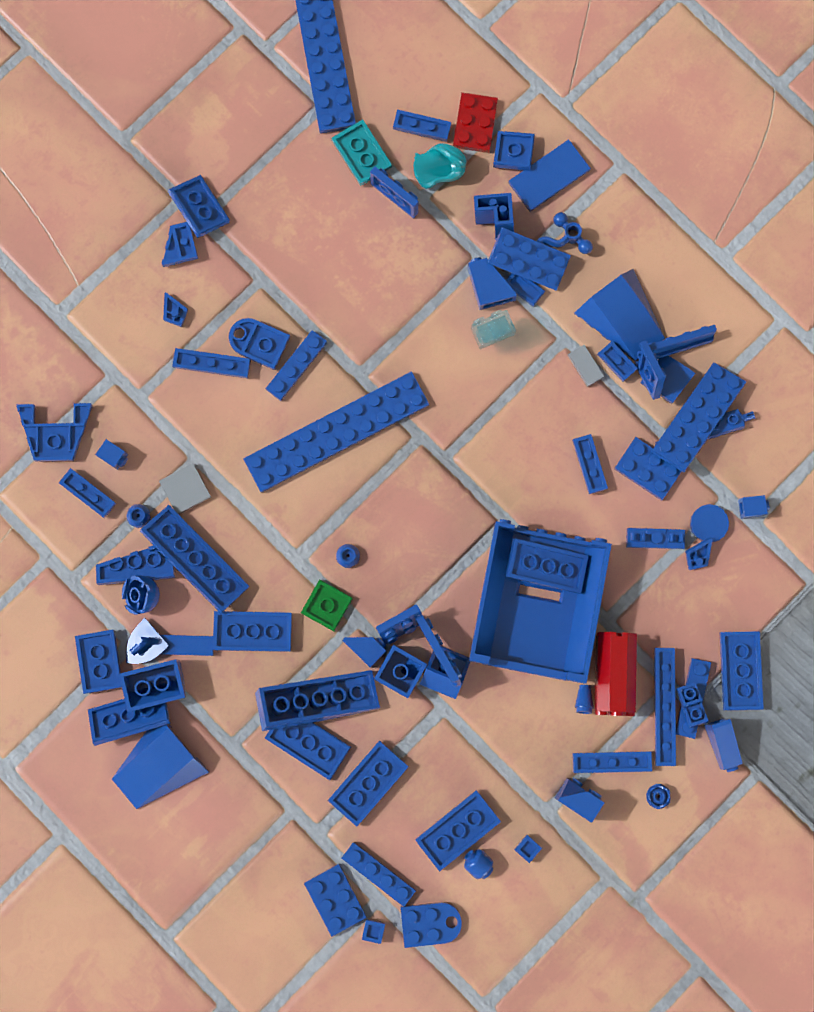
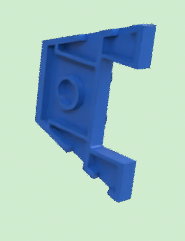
M74 403L73 423L35 424L34 404H16L35 462L74 461L92 409L91 403Z

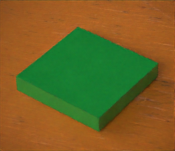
M319 579L301 614L335 632L353 598Z

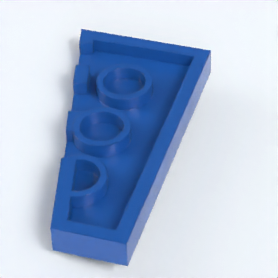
M154 545L139 552L135 551L130 553V555L121 558L117 557L96 565L97 585L125 583L131 576L136 575L147 576L153 580L175 578L174 566Z

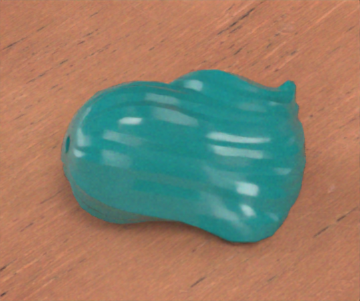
M440 143L424 154L415 153L413 166L415 178L423 188L428 189L440 182H453L460 179L465 173L467 161L460 149L449 144Z

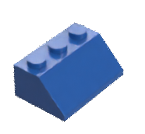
M178 659L119 674L127 712L186 698L184 676L180 660Z

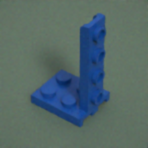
M715 325L704 326L698 330L688 331L676 337H668L659 342H651L649 344L647 341L639 342L641 350L637 351L636 356L639 360L635 362V366L638 368L637 370L653 400L660 398L664 380L666 379L665 370L660 368L658 359L713 342L714 334L717 330Z
M417 604L376 627L386 645L396 642L405 633L410 634L414 632L416 627L419 626L453 686L458 687L461 685L459 678L462 675L457 666L452 667L450 663L452 658L449 652L442 650L440 646L443 644L438 634H433L431 629L434 627L430 619L423 617Z

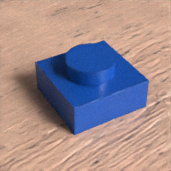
M526 835L514 850L530 863L542 847Z
M366 919L362 940L381 944L385 923Z

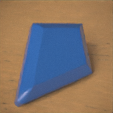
M165 292L163 320L182 327L188 309Z
M711 537L685 551L689 570L708 566L713 540Z

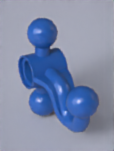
M563 212L557 213L553 218V222L556 226L565 229L564 237L560 240H555L544 236L537 240L539 243L548 244L556 248L562 247L567 243H577L578 249L582 254H588L593 249L592 242L581 237V226L575 222L568 223V217ZM575 230L578 232V235L570 236L568 232Z

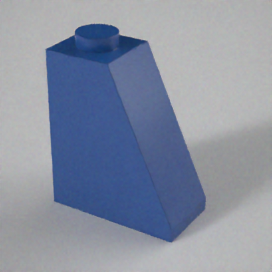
M481 257L474 258L468 263V272L479 310L516 301L517 295L513 288L493 265L487 263V258L481 259Z
M722 718L705 724L704 726L720 769L727 770V772L737 770L738 765L743 763L731 719Z

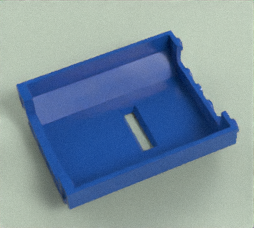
M500 519L499 522L496 521L469 661L587 684L612 544L607 543V540L602 538H596L591 542H587L584 537L574 536V539L567 538V534L556 532L555 535L547 534V530L536 529V531H531L529 527L518 525L515 528L511 521ZM516 538L588 555L581 594L505 577L513 539ZM520 585L559 592V601L520 594Z

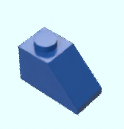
M345 637L342 640L370 668L386 652L384 649L386 645L379 638L375 640L373 637Z

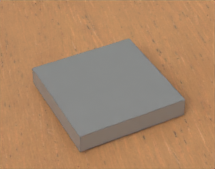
M193 463L159 481L172 507L178 514L211 498Z

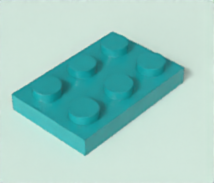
M363 119L331 138V141L360 186L370 181V171L374 166L385 171L392 168L391 162Z

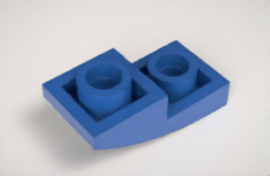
M696 682L677 688L689 728L708 723L709 720L702 705L703 700Z

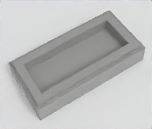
M585 345L568 354L569 359L587 387L604 377Z

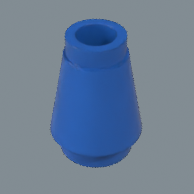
M579 685L575 703L576 713H592L594 705L590 685Z

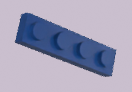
M312 330L265 388L266 391L282 401L321 352L327 341Z
M175 348L172 367L248 379L251 360L249 358Z
M691 658L685 686L696 682L701 698L704 700L711 662ZM681 706L676 726V735L695 739L698 726L689 728Z
M651 751L572 753L573 773L652 771Z
M355 842L351 844L341 858L403 907H405L416 892L413 887Z

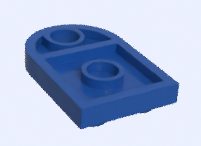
M251 318L237 321L229 332L230 345L237 354L272 370L276 369L290 339L289 334ZM236 330H244V336L236 338L234 336Z
M436 902L405 907L400 906L405 948L449 943L460 933L462 926L461 916L458 910L449 903ZM450 916H454L457 919V924L454 927H449L446 924V919Z

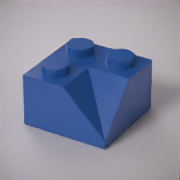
M393 645L374 680L409 698L427 664Z
M575 778L572 780L566 779L556 794L555 799L592 823L604 805V802L600 800L602 796L591 789L589 791L581 788L583 784Z

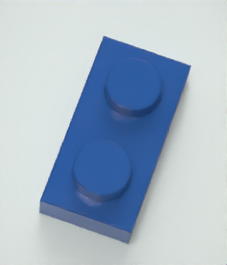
M613 341L597 354L622 382L638 369Z

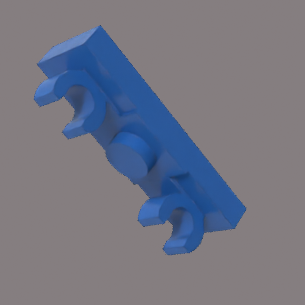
M627 528L626 548L685 549V530Z

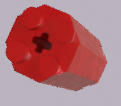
M596 633L595 715L635 716L637 633Z

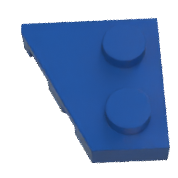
M184 222L170 226L162 266L167 267L198 259L189 224Z

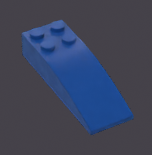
M372 670L262 687L255 692L262 731L319 722L380 708Z

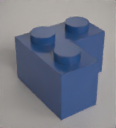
M511 193L474 196L476 225L495 223V238L498 237L501 227L514 232Z

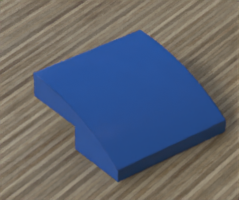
M665 356L658 359L660 368H663L666 373L661 397L672 404L695 373L672 357Z

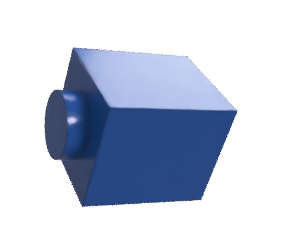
M107 439L95 454L117 470L119 467L122 468L128 460V454Z
M765 495L744 497L738 500L741 519L765 516L770 509L769 501L766 500Z

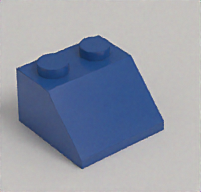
M441 646L443 651L447 650L452 658V661H450L452 667L457 666L462 675L459 678L461 685L458 687L453 686L434 651L427 664L420 685L456 699L471 661H469V657Z

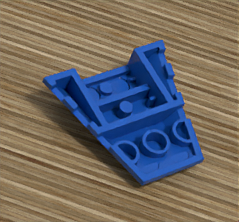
M634 269L618 276L574 312L577 317L587 322L586 324L600 332L604 338L613 341L622 352L634 361L638 359L636 356L637 351L641 350L639 342L647 341L649 344L665 339Z
M170 724L147 730L112 778L136 809L209 773L202 762L191 754L171 730L172 726Z

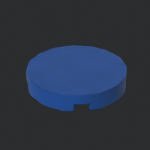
M703 505L695 510L691 516V532L700 541H704L709 537L713 539L712 542L719 541L728 531V516L717 505Z

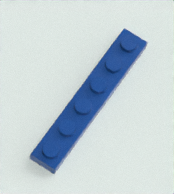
M654 648L655 766H676L675 648Z

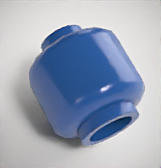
M470 850L465 855L464 868L474 878L485 879L492 873L493 860L483 850Z

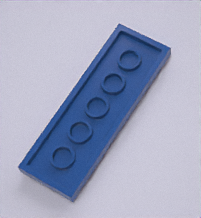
M713 362L652 449V453L685 473L745 386L746 381Z
M170 505L165 507L140 529V532L220 613L225 611L249 588V585Z

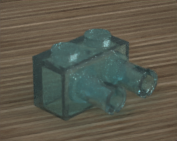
M497 310L486 319L481 317L474 320V324L471 325V331L479 349L514 336L516 333L507 310L503 312L502 310Z

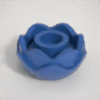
M141 504L131 506L126 514L128 523L136 528L144 527L151 518L149 509Z
M345 544L339 547L336 553V560L341 566L351 568L358 564L360 552L357 547L352 544Z
M662 784L651 786L646 793L647 802L655 809L664 808L670 803V790Z

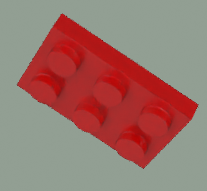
M461 92L453 142L454 147L485 153L490 152L498 98Z

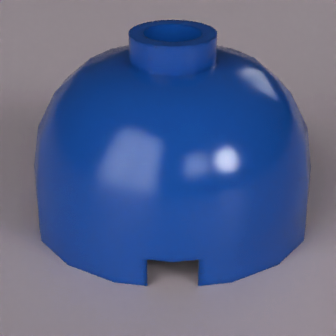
M136 575L131 576L130 579L125 581L122 587V599L126 600L127 605L124 606L130 613L137 615L150 612L159 602V587L150 577Z

